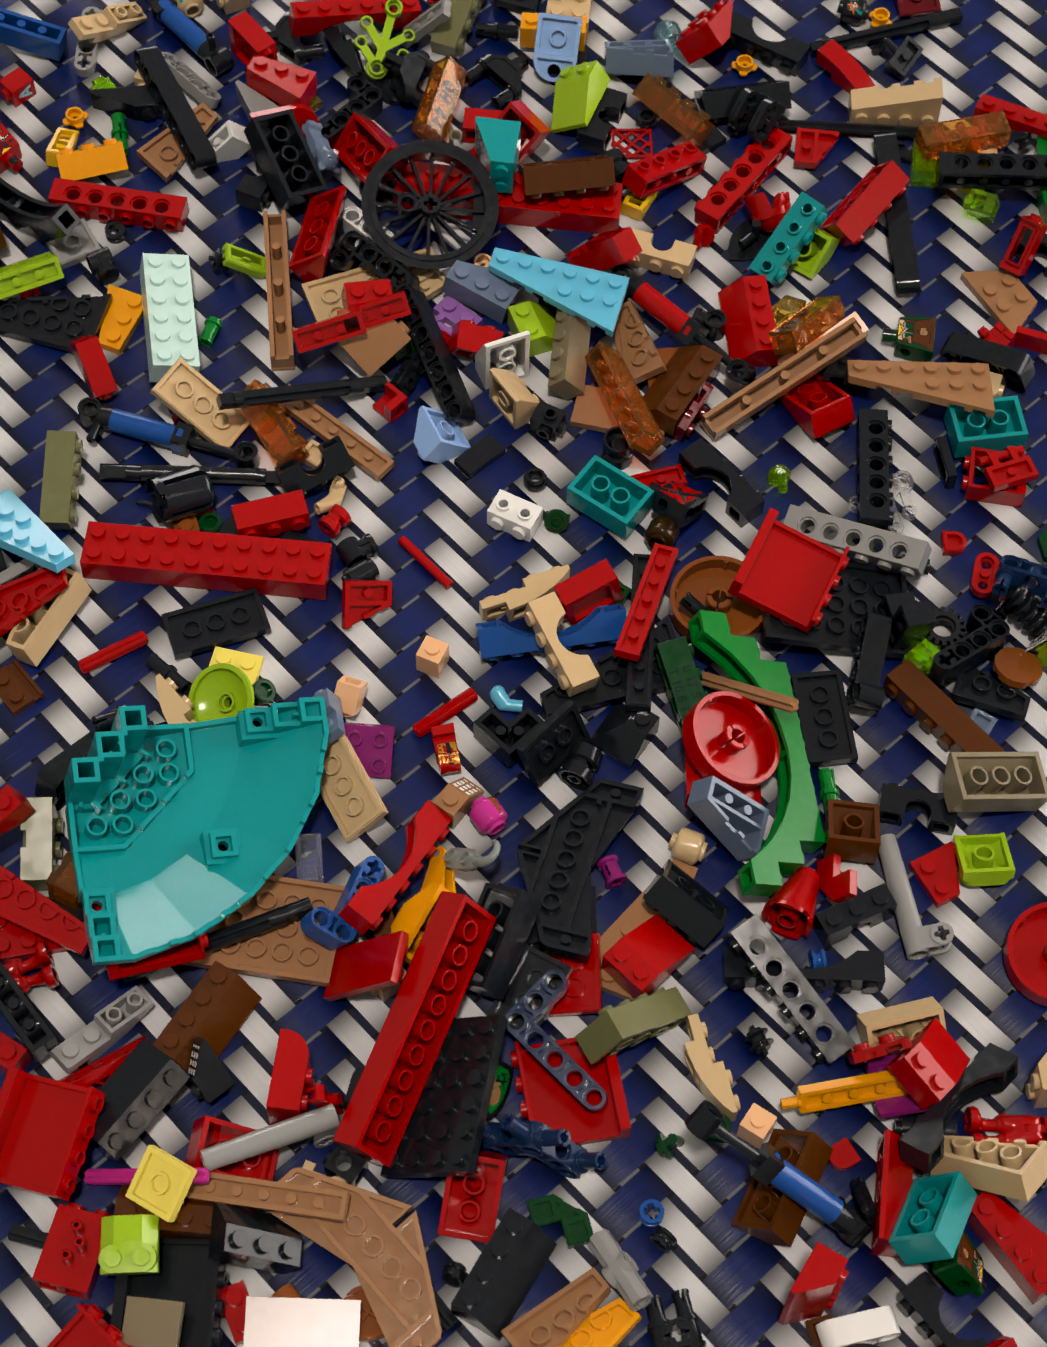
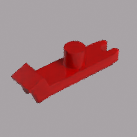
M317 1083L307 1089V1092L313 1096L307 1099L308 1103L319 1108L333 1104L337 1115L344 1113L340 1108V1105L343 1104L341 1093L331 1094L325 1091L323 1084Z

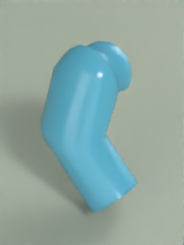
M500 685L492 688L490 698L500 711L522 712L523 700L510 699L504 687Z

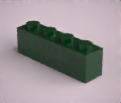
M686 636L658 643L654 649L681 736L686 714L696 703L709 694L706 689L703 690L701 684L703 679L702 672L699 666H695L693 657H695L694 648L691 643L687 642Z

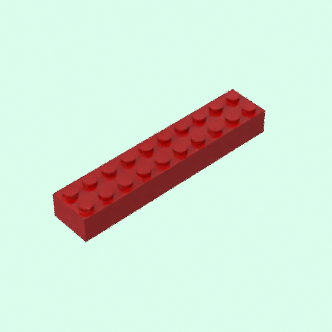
M414 162L425 192L429 194L430 163ZM407 164L406 168L402 170L401 175L422 197L410 164ZM434 164L432 194L435 195L450 165ZM454 167L438 198L462 180L466 174ZM517 172L513 194L497 192L499 199L497 223L596 234L619 229L623 183H616V185L610 186V190L596 191V188H588L587 193L574 194V190L565 191V195L552 196L551 193H544L542 198L529 199V195L523 194L519 172ZM396 180L395 190L401 193L409 192ZM469 180L445 201L473 193L472 180ZM394 197V204H397L398 198ZM473 200L456 204L449 208L473 209ZM407 202L401 204L404 209H411L413 205ZM428 205L429 210H432V205ZM448 214L457 219H473V216Z
M89 521L80 566L83 577L89 579L242 592L257 587L258 593L263 595L327 600L333 552L332 543Z
M446 891L441 892L333 1138L334 1142L361 1156L367 1162L390 1168L497 918L468 896Z

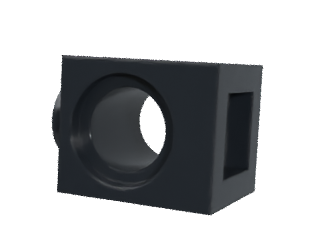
M338 1145L335 1151L331 1149L323 1161L326 1176H338L346 1181L347 1184L356 1187L368 1171L367 1160L341 1145ZM342 1162L351 1164V1167L346 1171L337 1169V1166Z

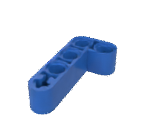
M369 856L356 865L334 911L324 906L314 908L301 919L302 931L331 950H339L351 942L357 930L338 916V914L357 892L356 889L359 890L361 886L374 885L381 881L385 871L383 861L377 856ZM314 918L318 920L319 925L315 923ZM336 931L341 935L342 939L337 936Z

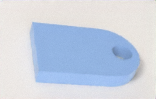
M539 12L533 62L537 73L543 79L550 82L557 81L559 76L551 77L548 74V67L552 64L558 65L560 71L566 66L577 65L582 26L581 17Z

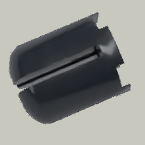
M191 465L146 479V493L151 492V499L154 505L150 509L158 523H169L203 513L213 506L214 486L207 472L201 466Z

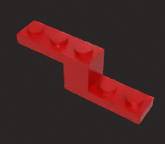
M403 290L337 311V316L292 329V334L300 354L365 334L368 327L410 315L411 310Z

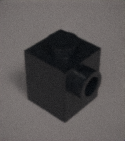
M540 401L530 417V432L537 434L542 439H548L556 442L559 435H564L568 426L566 411L543 401Z

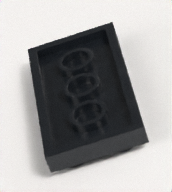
M257 587L161 614L175 660L213 650L215 646L223 647L271 633V627Z
M841 670L791 674L790 681L793 695L799 701L797 714L800 719V728L805 741V750L810 767L857 762L858 753Z

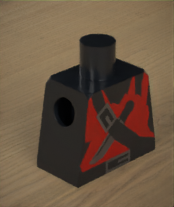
M671 481L664 486L654 482L649 485V488L654 490L653 512L660 516L669 517L674 525L680 529L702 516L709 495L677 481Z

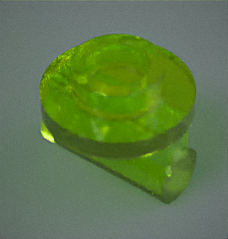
M101 75L91 82L93 86L90 89L116 88V86L109 77L104 78Z
M775 465L768 471L767 480L772 486H778L780 493L788 492L787 482L790 479L791 472L786 465Z

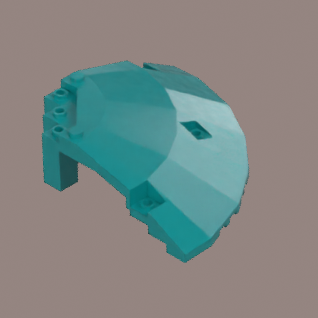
M324 696L298 698L297 702L271 703L270 707L244 708L243 711H238L234 717L194 723L147 725L145 705L119 706L111 730L95 732L87 757L71 758L64 779L65 815L78 901L83 904L84 928L93 966L134 963L197 939L253 898L292 851L320 793V782L324 769L323 763L329 737ZM253 721H258L261 726H254ZM218 845H225L227 850L221 851ZM99 904L101 910L95 911L92 905Z

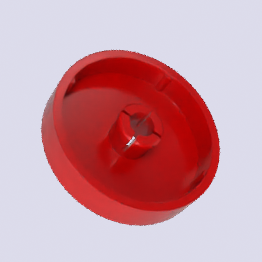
M730 691L713 692L696 703L684 718L682 738L685 753L702 778L715 776L736 790L746 792L756 788L776 770L780 757V746L776 731L767 715L748 698Z
M1047 902L1025 910L1015 920L1005 939L1003 960L1006 972L1014 986L1028 999L1046 1007Z

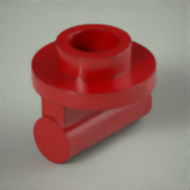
M705 223L697 225L694 230L693 245H696L697 249L713 243L715 238L713 228Z

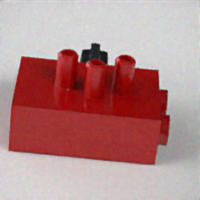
M59 1203L49 1233L14 1224L9 1230L8 1239L16 1243L43 1249L32 1277L36 1287L90 1301L100 1274L102 1217L111 1215L102 1210H95L94 1213L86 1211L83 1206L76 1203H68V1206Z

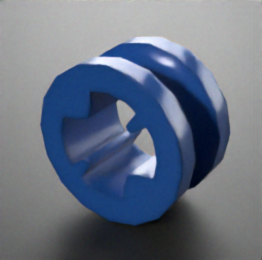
M819 949L818 952L809 950L810 968L827 966L824 949Z
M655 1199L645 1200L639 1209L640 1222L647 1227H656L662 1222L664 1216L663 1205ZM649 1207H652L654 1212H659V1215L656 1214L655 1219H650L649 1215L644 1214V1212L647 1213Z

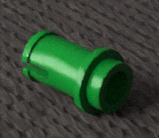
M210 316L205 320V327L198 338V342L205 347L212 346L217 332L222 329V321L215 316Z

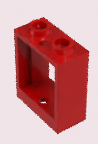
M246 11L228 20L231 52L246 68L254 55L277 61L276 42Z
M972 447L969 456L965 455L963 470H967L966 475H963L961 481V489L965 490L964 499L1021 508L1026 495L1027 482L1013 486V490L1003 489L993 492L990 486L973 484L975 466H978L977 458L984 456L985 453L990 451H999ZM1007 459L1002 460V461H1000V463L1006 462V461H1008V460H1007Z
M607 559L554 586L556 595L566 612L563 621L567 619L571 626L587 617L596 607L612 605L623 600L618 577Z

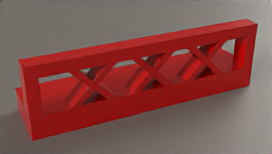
M142 1036L58 1081L87 1088L94 1083L102 1085L105 1082L102 1079L107 1077V1080L142 1039L146 1040V1038Z

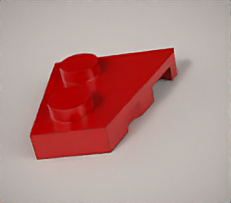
M342 580L341 628L349 629L356 622L373 616L375 612L390 607L392 605V580Z
M952 841L909 863V869L936 908L959 897L960 888Z
M893 1033L878 1037L879 1042L869 1045L868 1041L853 1045V1051L846 1053L849 1063L858 1064L888 1055L890 1052L898 1049L912 1048L909 1037H894Z

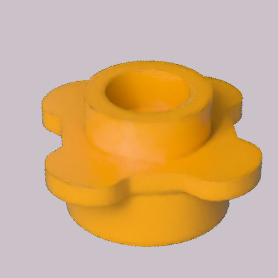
M876 8L869 13L873 28L892 23L889 20L890 12L885 8Z
M746 54L738 56L736 61H733L731 67L736 69L742 77L747 76L751 71L757 70V64L753 63V58Z
M71 107L66 111V118L62 121L65 126L70 125L76 129H81L84 126V120L88 119V113L79 107Z

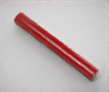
M406 536L400 537L398 543L446 589H450L453 586L454 582Z

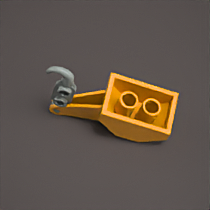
M493 839L491 841L494 848L485 857L481 856L475 849L460 847L446 850L443 846H439L432 853L420 892L402 905L391 924V933L402 930L409 934L407 941L408 950L404 956V961L408 964L411 963L441 892L456 893L454 870L463 872L474 871L478 867H486L493 863L501 850L498 840Z

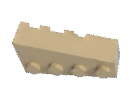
M65 568L68 587L12 628L5 644L18 661L37 667L92 591L80 572Z
M944 1135V1157L932 1169L930 1174L934 1176L960 1171L972 1188L1028 1202L1047 1179V1141L1039 1140L1038 1145L1027 1144L1026 1140L1015 1139L1013 1143H999L998 1138L988 1137L982 1141H974V1138L970 1136Z

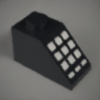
M198 1036L193 1039L187 1072L191 1076L188 1079L191 1086L188 1088L198 1101L201 1099L210 1103L234 1085L235 1082L207 1041Z

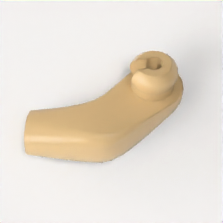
M342 477L333 478L329 494L314 503V510L318 515L329 512V509L334 504L341 506L347 489L345 480Z

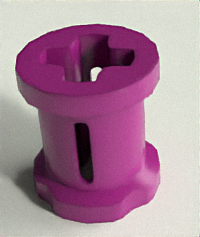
M614 854L608 855L596 863L597 869L601 870L604 875L607 889L617 888L628 879L627 875L622 873L619 867L618 856Z

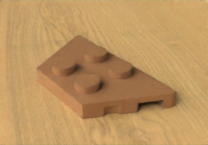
M1007 270L974 271L961 274V281L996 322L999 321L1013 334L1016 333L1017 326L1025 324L1028 316L1036 308L1038 301L1015 274Z

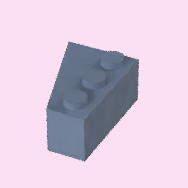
M670 39L604 41L605 71L611 76L635 75L674 78V51Z
M456 260L445 277L442 292L502 324L507 317L508 307L515 305L524 287L516 282L511 283L490 272L488 267Z
M715 776L693 781L687 805L737 861L753 858L761 848L770 810Z

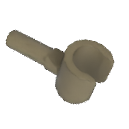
M446 121L445 125L449 131V143L454 144L453 139L456 138L461 144L462 133L454 130L450 121Z

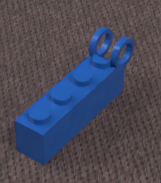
M0 8L1 44L60 62L67 47V28Z

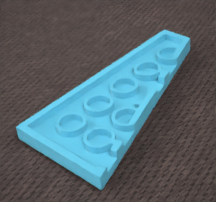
M496 247L489 263L490 272L511 283L516 282L525 287V291L542 296L543 300L573 317L579 316L586 320L588 325L594 328L597 326L605 330V334L610 337L613 336L629 285V277Z
M9 488L0 493V548L56 573L75 563L74 553Z

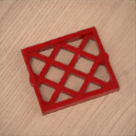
M612 129L611 147H618L622 150V153L628 154L625 155L627 160H642L647 156L653 155L651 129ZM615 135L621 138L617 142L614 140ZM630 135L636 137L633 142L627 139ZM646 135L649 136L648 142L643 139V137ZM639 140L644 143L641 148L636 145ZM623 141L629 144L625 148L620 145ZM647 146L650 148L649 154L644 151ZM631 147H634L637 150L633 154L630 151H628V149H630Z

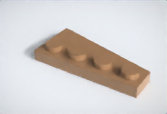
M202 102L193 109V112L207 135L218 122V116ZM169 127L137 150V156L166 183L169 182L186 161Z
M630 300L623 303L614 330L622 385L629 388L667 371L635 305Z
M593 1267L501 1330L502 1336L510 1347H561L611 1293L610 1285Z

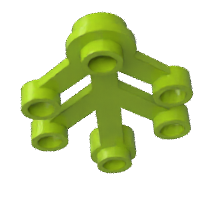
M388 0L386 2L384 10L387 17L381 37L374 27L373 19L370 16H363L360 20L361 29L367 31L377 48L376 56H374L367 45L368 40L365 36L359 35L355 38L354 47L361 51L367 61L365 70L371 79L379 80L385 77L387 68L381 65V62L387 51L403 43L411 44L415 39V32L412 29H405L402 34L390 39L395 18L401 15L403 9L400 0ZM394 7L397 12L393 13L389 8ZM363 21H369L370 25L365 26ZM405 34H410L412 38H405ZM362 40L365 45L360 46L357 44V41ZM400 49L396 55H406L409 52L406 49ZM378 67L380 71L374 72L372 68Z

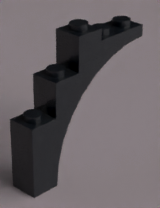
M0 177V213L2 212L17 230L29 226L39 239L46 243L67 236L81 222L80 218L67 203L52 204L34 199L8 184Z

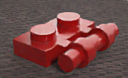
M1013 445L1007 446L1002 451H990L985 453L984 456L977 458L979 467L989 466L985 468L984 475L993 492L1038 479L1039 473L1030 456H1019L1025 453L1023 445L1016 447ZM1005 459L1008 460V461H1006V462L1000 463V461H1002V460H1005Z

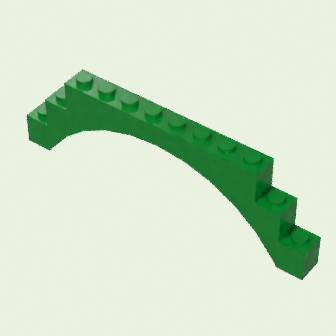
M699 610L688 622L692 644L716 662L732 680L795 698L786 662L761 660L756 638L730 635V626L726 613ZM754 702L771 721L779 740L780 757L776 768L778 778L777 811L765 842L758 853L738 870L742 895L770 897L783 886L782 874L792 875L804 865L803 853L813 854L826 841L797 711L790 713Z

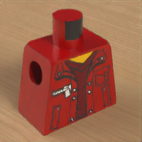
M0 122V174L8 168L17 172L23 166V161L20 160L22 157L20 145Z

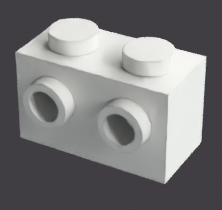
M501 489L487 510V524L492 528L512 534L516 539H523L528 542L532 540L543 521V507Z

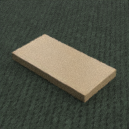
M181 357L150 391L152 395L183 421L194 425L195 431L208 442L230 448L253 420L241 408L219 410L216 398L222 392Z
M343 734L327 746L320 782V794L346 842L352 843L389 812L346 734Z

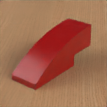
M833 39L817 50L816 63L830 72L831 81L849 94L852 89L875 86L861 65Z

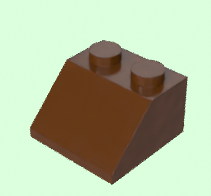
M828 799L824 824L826 843L823 844V858L834 853L840 855L841 860L875 864L881 845L879 804Z

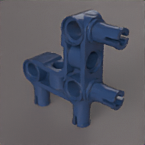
M1014 555L1002 556L999 568L995 574L996 582L992 587V592L998 596L1001 591L1000 596L1003 597L1007 595L1010 587L1019 583H1026L1029 586L1028 590L1042 597L1040 604L1046 609L1047 566L1033 563Z
M513 1114L504 1115L500 1122L485 1123L481 1141L482 1151L508 1155V1157L516 1155L532 1156L547 1164L548 1167L557 1171L560 1175L571 1179H579L581 1174L586 1173L589 1169H605L608 1163L607 1156L602 1154L603 1152H588L585 1148L572 1142L569 1131H565L566 1129H551L548 1125L538 1121H522Z

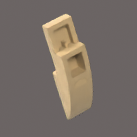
M135 1L107 6L102 13L71 18L68 25L80 41L88 39L92 44L129 31L145 22L148 18Z
M569 565L555 566L539 574L532 573L522 579V588H513L506 593L497 596L491 595L479 601V614L482 621L505 614L509 622L524 617L528 602L555 592L554 586L570 577Z
M160 673L156 675L158 700L167 723L182 724L196 722L193 719L196 715L191 709L194 707V704L185 694L182 697L176 692L178 687L170 677L164 679Z
M698 1014L687 1016L686 1029L690 1042L684 1043L682 1052L687 1067L705 1098L714 1104L722 1114L726 1115L730 1122L736 1121L737 1113L741 1110L738 1095H733L731 1085H733L731 1071L730 1069H725L723 1061L715 1062L712 1046H707L705 1039L708 1038L705 1022H700Z

